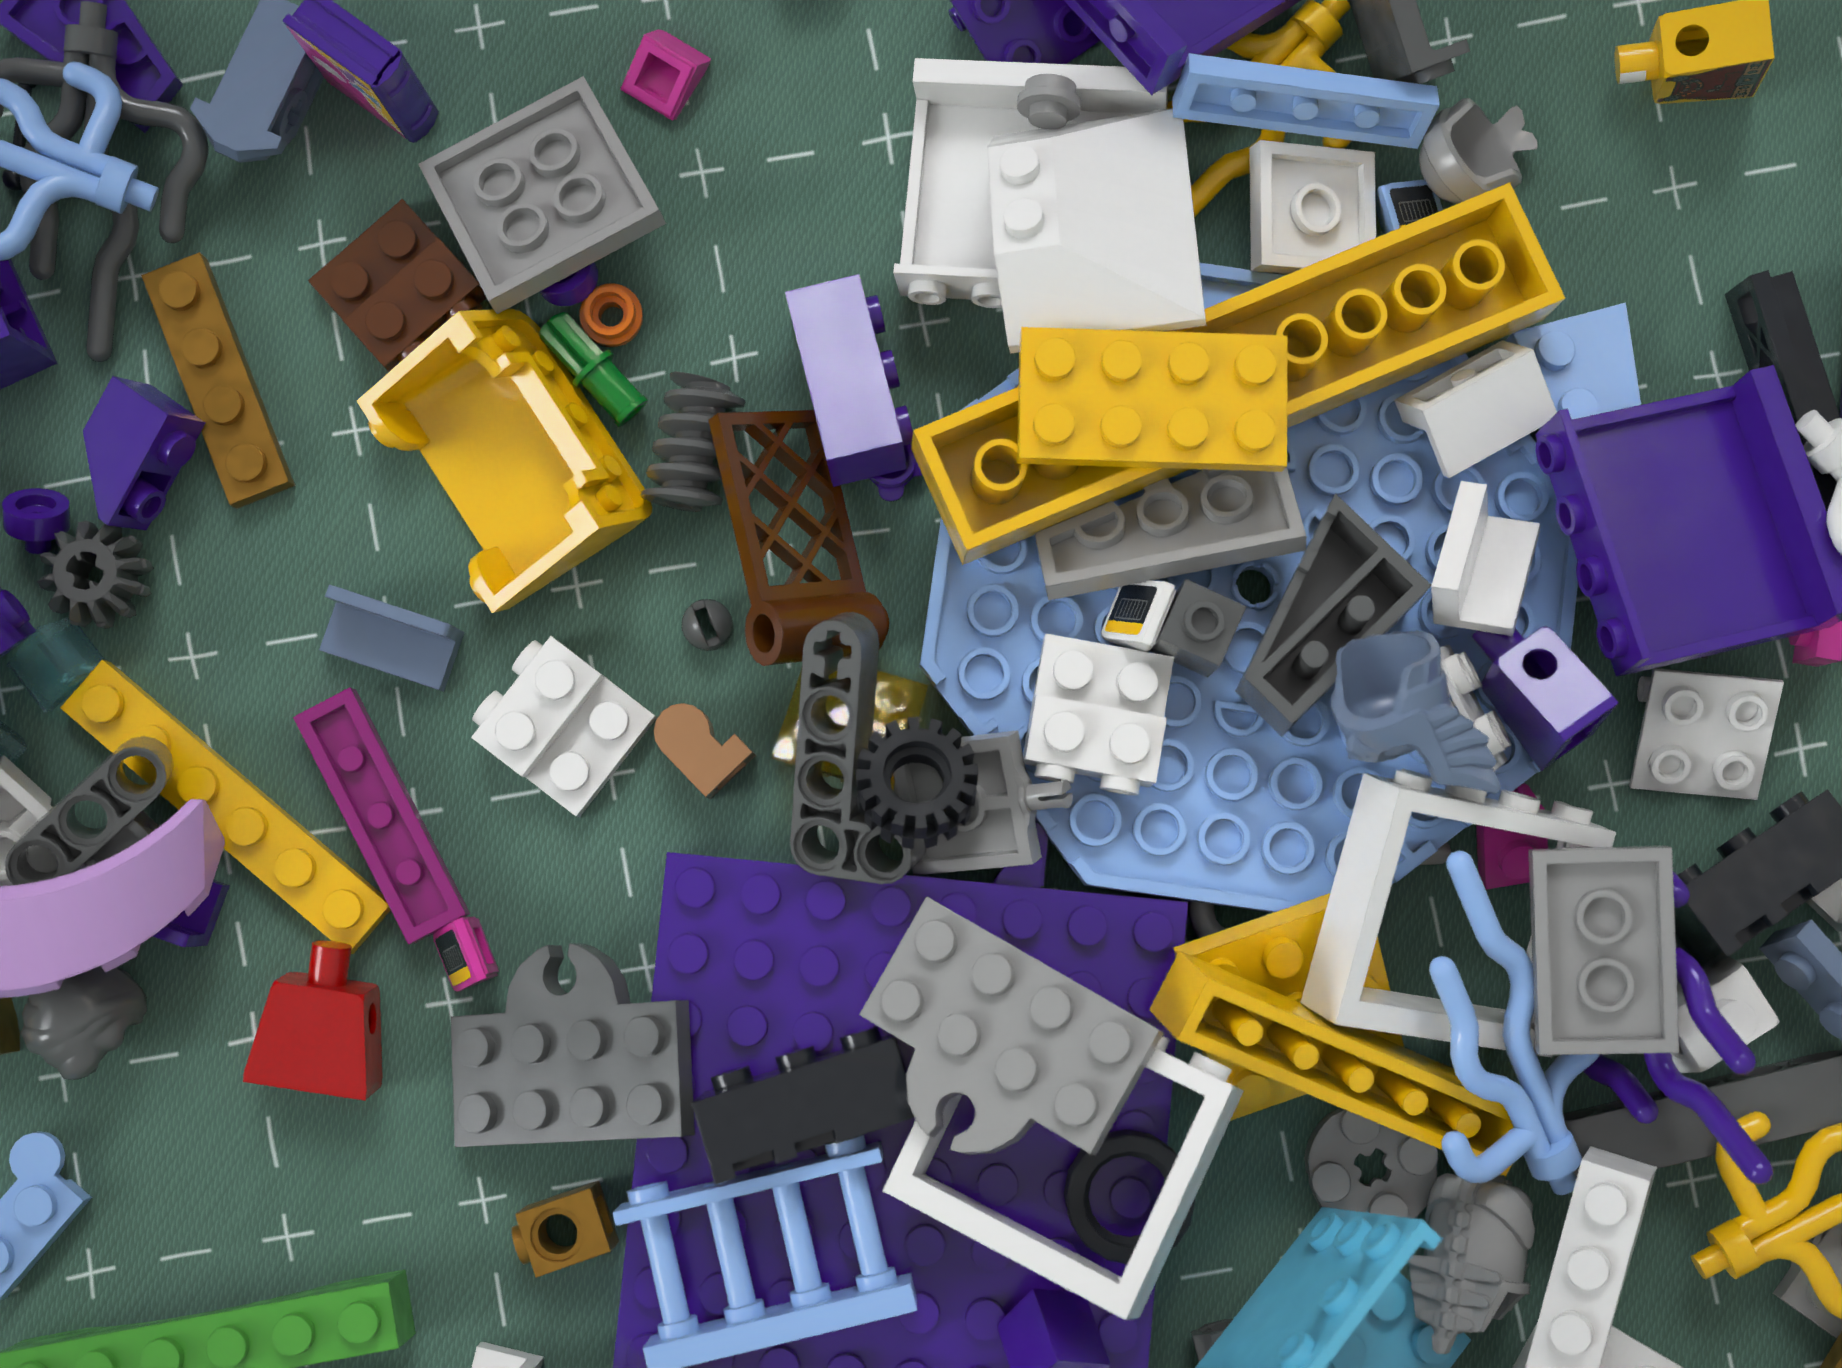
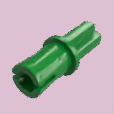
M561 312L556 314L542 326L539 331L540 339L574 375L575 378L572 384L576 388L584 387L611 416L617 427L625 425L646 406L648 399L644 395L642 396L612 363L611 360L614 354L610 350L602 352L568 313Z

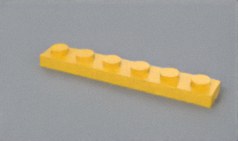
M101 660L60 707L112 753L123 743L135 737L146 736L156 738L165 744L172 754L174 766L172 775L160 794L178 810L190 799H205L224 836V849L331 941L351 945V954L356 952L391 911L381 892L113 663ZM136 755L124 759L123 763L148 784L156 780V768L147 758Z

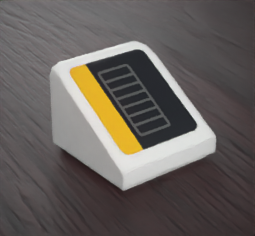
M1148 580L1146 582L1120 586L1102 628L1101 637L1124 648L1148 652L1155 645L1177 591L1174 589L1175 585L1164 581Z

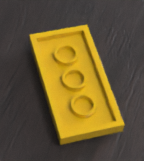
M1021 327L1019 335L1017 464L1282 472L1287 467V335Z

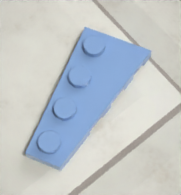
M1626 303L1519 330L1512 333L1505 340L1534 350L1556 411L1568 409L1571 419L1641 405Z

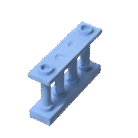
M864 1135L840 1143H835L834 1141L825 1144V1155L737 1175L736 1178L717 1185L712 1181L669 1192L667 1181H662L627 1191L629 1202L621 1203L613 1211L615 1226L638 1220L641 1221L663 1322L657 1325L659 1334L651 1335L643 1347L647 1368H683L917 1311V1295L912 1274L896 1276L895 1267H887L864 1166L883 1161L881 1141L866 1144ZM838 1173L861 1274L855 1277L857 1286L831 1292L829 1283L821 1282L799 1182ZM772 1188L795 1290L789 1293L791 1302L765 1308L763 1299L755 1298L733 1198ZM706 1204L729 1306L723 1309L725 1318L699 1324L697 1315L689 1314L667 1213Z

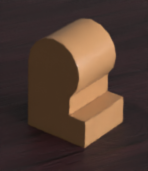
M684 703L671 705L663 710L656 719L654 736L660 750L706 798L711 799L756 756L736 734L722 745L714 737L713 724L708 716L693 705Z

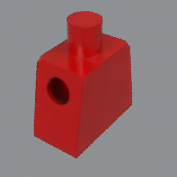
M313 941L308 973L288 972L274 980L247 1060L242 1082L364 1101L381 1088L383 1074L380 990L378 985L374 983L348 979L351 945L336 941Z

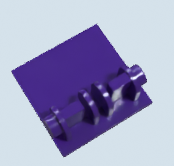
M950 0L953 8L948 10L950 18L961 32L965 29L968 30L985 61L1067 64L1100 41L1064 0Z

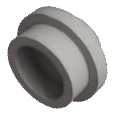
M1038 74L1026 80L1025 90L1021 91L1018 95L1017 110L1021 115L1028 118L1030 124L1035 127L1059 129L1064 127L1068 121L1080 115L1081 99L1076 94V84L1071 79L1057 74Z

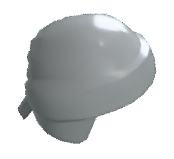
M1463 98L1451 108L1441 110L1431 121L1423 137L1424 140L1419 154L1421 174L1428 187L1443 201L1452 204L1461 203L1509 182L1514 190L1522 181V175L1513 158L1515 152L1538 148L1537 140L1533 133L1522 130L1525 124L1522 110L1516 105L1510 108L1494 124L1489 121L1481 108L1470 98Z

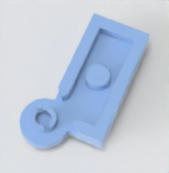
M37 1131L24 1135L15 1142L10 1151L9 1163L17 1180L0 1199V1300L10 1295L92 1198L72 1179L65 1180L59 1174L65 1161L64 1148L58 1138L48 1132Z

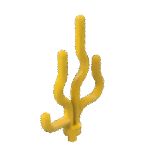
M1307 0L1285 25L1277 31L1265 35L1249 33L1227 47V49L1243 58L1251 59V62L1337 73L1320 58L1343 34L1342 27L1338 21L1351 8L1347 0H1324L1321 4L1314 0ZM1172 101L1168 102L1167 109L1173 108ZM1184 119V123H1187V122H1204V121H1196V120ZM1261 129V134L1255 143L1259 140L1284 142L1286 132ZM1323 137L1322 139L1323 147L1345 149L1352 141ZM1250 147L1223 155L1209 166L1191 185L1194 218L1228 182L1234 178L1250 174Z
M1751 1112L1737 1119L1738 1123L1754 1142L1768 1134L1771 1128L1770 1119L1762 1112ZM1842 1123L1820 1129L1804 1143L1796 1158L1792 1177L1787 1187L1781 1193L1765 1202L1756 1185L1746 1178L1717 1141L1715 1152L1716 1164L1740 1215L1708 1230L1706 1235L1710 1246L1691 1255L1692 1262L1703 1279L1706 1280L1723 1270H1726L1732 1278L1738 1279L1766 1262L1776 1259L1790 1260L1799 1265L1803 1270L1817 1298L1828 1312L1842 1320V1286L1828 1260L1816 1245L1808 1241L1842 1223V1193L1833 1195L1804 1210L1809 1206L1818 1189L1822 1170L1827 1160L1836 1152L1842 1151Z

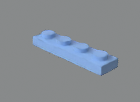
M1191 53L1187 56L1172 97L1173 118L1418 149L1440 106L1437 86Z

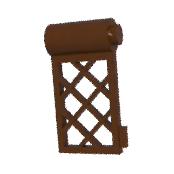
M814 410L717 413L708 419L751 603V608L746 617L745 637L749 652L754 660L763 666L802 662L803 646L810 630L817 624L845 612H855L864 615L873 623L878 632L879 649H881L889 631V617L879 599L874 594L866 592L841 485L835 487L832 485ZM805 428L811 451V455L806 462L783 442L790 429ZM733 431L747 432L764 447L754 465L737 450ZM773 456L797 476L788 493L784 492L764 474ZM806 485L822 498L825 515L821 522L797 503ZM754 488L778 508L768 526L752 513L749 496ZM788 517L811 536L802 555L778 535ZM821 546L836 558L841 580L831 581L811 564ZM768 550L772 551L793 569L784 585L769 586L763 562ZM802 578H803V579H804L806 582H808V583H800V582H801V580H802ZM840 634L832 637L833 645L843 649V657L852 653L851 646L841 643Z

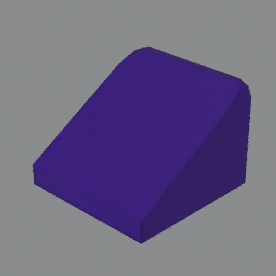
M1036 823L1042 858L1033 865L1002 867L991 883L1036 888L1044 886L1048 834L1045 833L1039 823Z

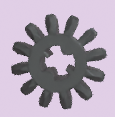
M89 521L78 522L76 538L63 531L54 533L56 543L61 549L58 555L50 552H44L39 555L41 562L53 567V573L45 575L37 581L41 589L55 592L48 603L49 608L59 614L69 612L70 623L83 628L92 620L98 627L104 629L112 628L116 612L127 618L137 616L135 606L130 598L133 594L140 597H148L152 594L148 586L138 582V577L154 569L151 561L144 558H136L143 547L142 542L131 535L123 537L121 527L104 524L98 530L96 525ZM93 566L104 570L103 577L99 583L88 579L89 572Z

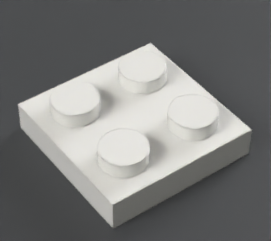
M1259 140L1249 148L1251 271L1290 274L1376 238L1375 152Z

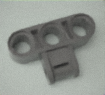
M146 736L131 738L97 766L31 826L7 854L5 862L7 878L12 885L34 883L73 873L83 864L89 867L123 851L157 829L159 825L143 809L158 797L172 775L174 764L172 754L166 745L156 738ZM136 755L147 758L156 768V780L144 785L132 782L124 773V759ZM88 800L101 805L107 815V825L95 829L85 827L75 816V804ZM38 845L51 850L57 857V870L45 873L32 868L26 858V849Z

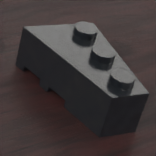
M1828 789L1811 801L1801 791L1769 813L1776 822L1774 826L1757 837L1748 827L1716 849L1723 860L1704 873L1695 863L1678 874L1679 878L1688 887L1690 897L1684 906L1674 907L1675 933L1703 970L1727 958L1753 937L1772 927L1788 916L1790 912L1842 878V807Z
M874 1026L840 1037L842 1049L817 1057L814 1046H809L775 1057L778 1069L752 1076L750 1066L747 1065L710 1077L714 1089L702 1093L692 1102V1107L715 1185L736 1178L735 1172L773 1160L775 1164L798 1157L797 1153L834 1141L835 1143H840L913 1118L914 1114L907 1099V1071L897 1038L892 1034L881 1037L878 1026Z

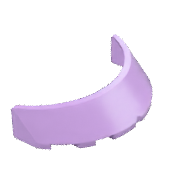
M190 799L172 817L149 835L123 851L94 865L52 879L20 885L0 886V998L20 997L60 989L63 979L82 974L99 966L106 973L136 957L140 945L168 925L183 910H185L187 916H190L209 895L225 845L224 836L206 800Z

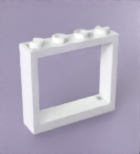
M1406 769L1396 770L1394 779L1363 773L1300 1003L1335 1025L1450 1042L1451 1026L1441 999L1363 987L1412 812L1557 840L1556 848L1612 847L1616 832L1590 822L1593 814L1592 810L1575 807L1561 801H1554L1552 810L1548 811L1539 809L1541 800L1513 791L1501 790L1499 800L1486 798L1487 791L1446 785L1445 789L1431 787L1432 778L1430 776ZM1530 937L1526 953L1532 962V939ZM1472 1004L1479 1025L1478 1046L1506 1050L1502 1036L1505 1009ZM1533 1013L1530 1028V1037L1532 1041V1046L1535 1051V1025ZM1539 1055L1545 1057H1552V1055Z
M1162 1036L1145 1067L1204 1095L1205 1098L1122 1277L925 1174L962 1095L953 1097L945 1105L943 1111L944 1127L936 1137L927 1136L918 1126L917 1121H915L883 1191L1124 1320L1140 1318L1244 1090L1227 1082L1232 1069L1194 1052L1188 1064L1166 1053L1165 1050L1170 1039Z

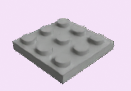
M584 76L418 164L496 314L666 224L659 208Z

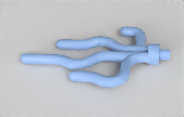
M76 61L68 63L63 69L62 75L66 83L89 93L96 102L79 144L52 132L46 124L39 106L28 92L10 80L0 78V105L10 110L23 136L33 149L38 152L35 153L0 140V167L37 181L30 186L21 198L10 224L5 231L0 233V261L9 260L26 249L34 238L44 213L51 204L60 199L71 197L85 199L119 214L124 212L128 203L149 212L152 211L159 188L137 179L139 169L137 165L104 154L119 121L123 103L118 87L109 76L98 69Z
M1464 851L1452 852L1446 861L1447 870L1476 939L1485 954L1505 968L1508 973L1510 993L1504 1014L1502 1036L1507 1056L1519 1084L1505 1076L1485 1071L1480 1064L1478 1056L1479 1025L1474 1007L1453 960L1446 956L1434 958L1429 965V974L1450 1022V1057L1455 1074L1469 1092L1484 1100L1502 1104L1513 1125L1511 1130L1478 1156H1475L1468 1139L1463 1133L1459 1131L1447 1132L1441 1140L1443 1152L1455 1174L1469 1183H1486L1496 1178L1523 1155L1532 1177L1541 1181H1549L1554 1194L1565 1195L1571 1193L1576 1182L1574 1171L1580 1166L1582 1157L1573 1135L1567 1129L1562 1112L1563 1099L1571 1082L1594 1063L1600 1054L1559 1055L1548 1069L1543 1072L1530 1037L1531 1021L1534 1013L1533 964L1524 948L1503 932L1472 857Z

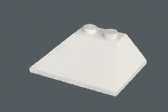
M1173 108L1068 124L1059 129H1036L993 137L987 147L993 248L1010 353L1019 352L1021 327L1172 331L1206 326L1184 119L1173 118Z

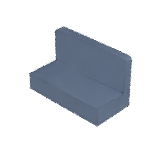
M329 584L325 597L335 601L336 604L323 637L320 651L444 692L465 632L448 623Z

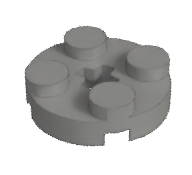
M1341 1108L1327 1114L1317 1124L1305 1150V1170L1308 1174L1309 1186L1320 1207L1415 1219L1427 1206L1430 1189L1437 1179L1436 1165L1438 1162V1152L1436 1147ZM1375 1148L1379 1149L1384 1153L1381 1163L1387 1168V1171L1382 1179L1374 1177L1369 1184H1363L1359 1181L1362 1171L1354 1165L1355 1159L1359 1154L1371 1156Z

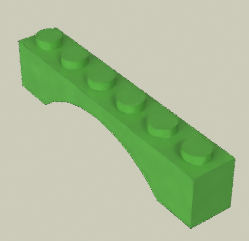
M406 1269L344 1280L276 1298L204 1313L127 1325L83 1328L24 1339L0 1351V1368H295L398 1349L416 1334Z

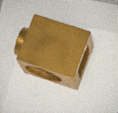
M599 1180L525 1206L515 1214L518 1225L513 1226L511 1229L514 1247L521 1263L527 1264L531 1262L536 1278L611 1252L619 1243ZM562 1214L574 1222L577 1228L575 1244L560 1246L549 1238L546 1230L549 1216Z

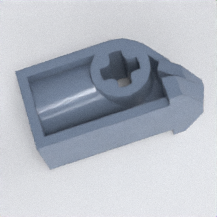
M260 0L210 104L195 97L190 110L199 120L217 153L239 163L267 160L272 155L282 154L285 147L296 136L324 79L323 75L282 21L288 13L293 15L298 9V5L287 0Z

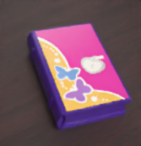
M304 0L293 15L288 13L282 20L328 83L402 137L415 143L427 135L434 126L438 116V109L402 51L332 0Z

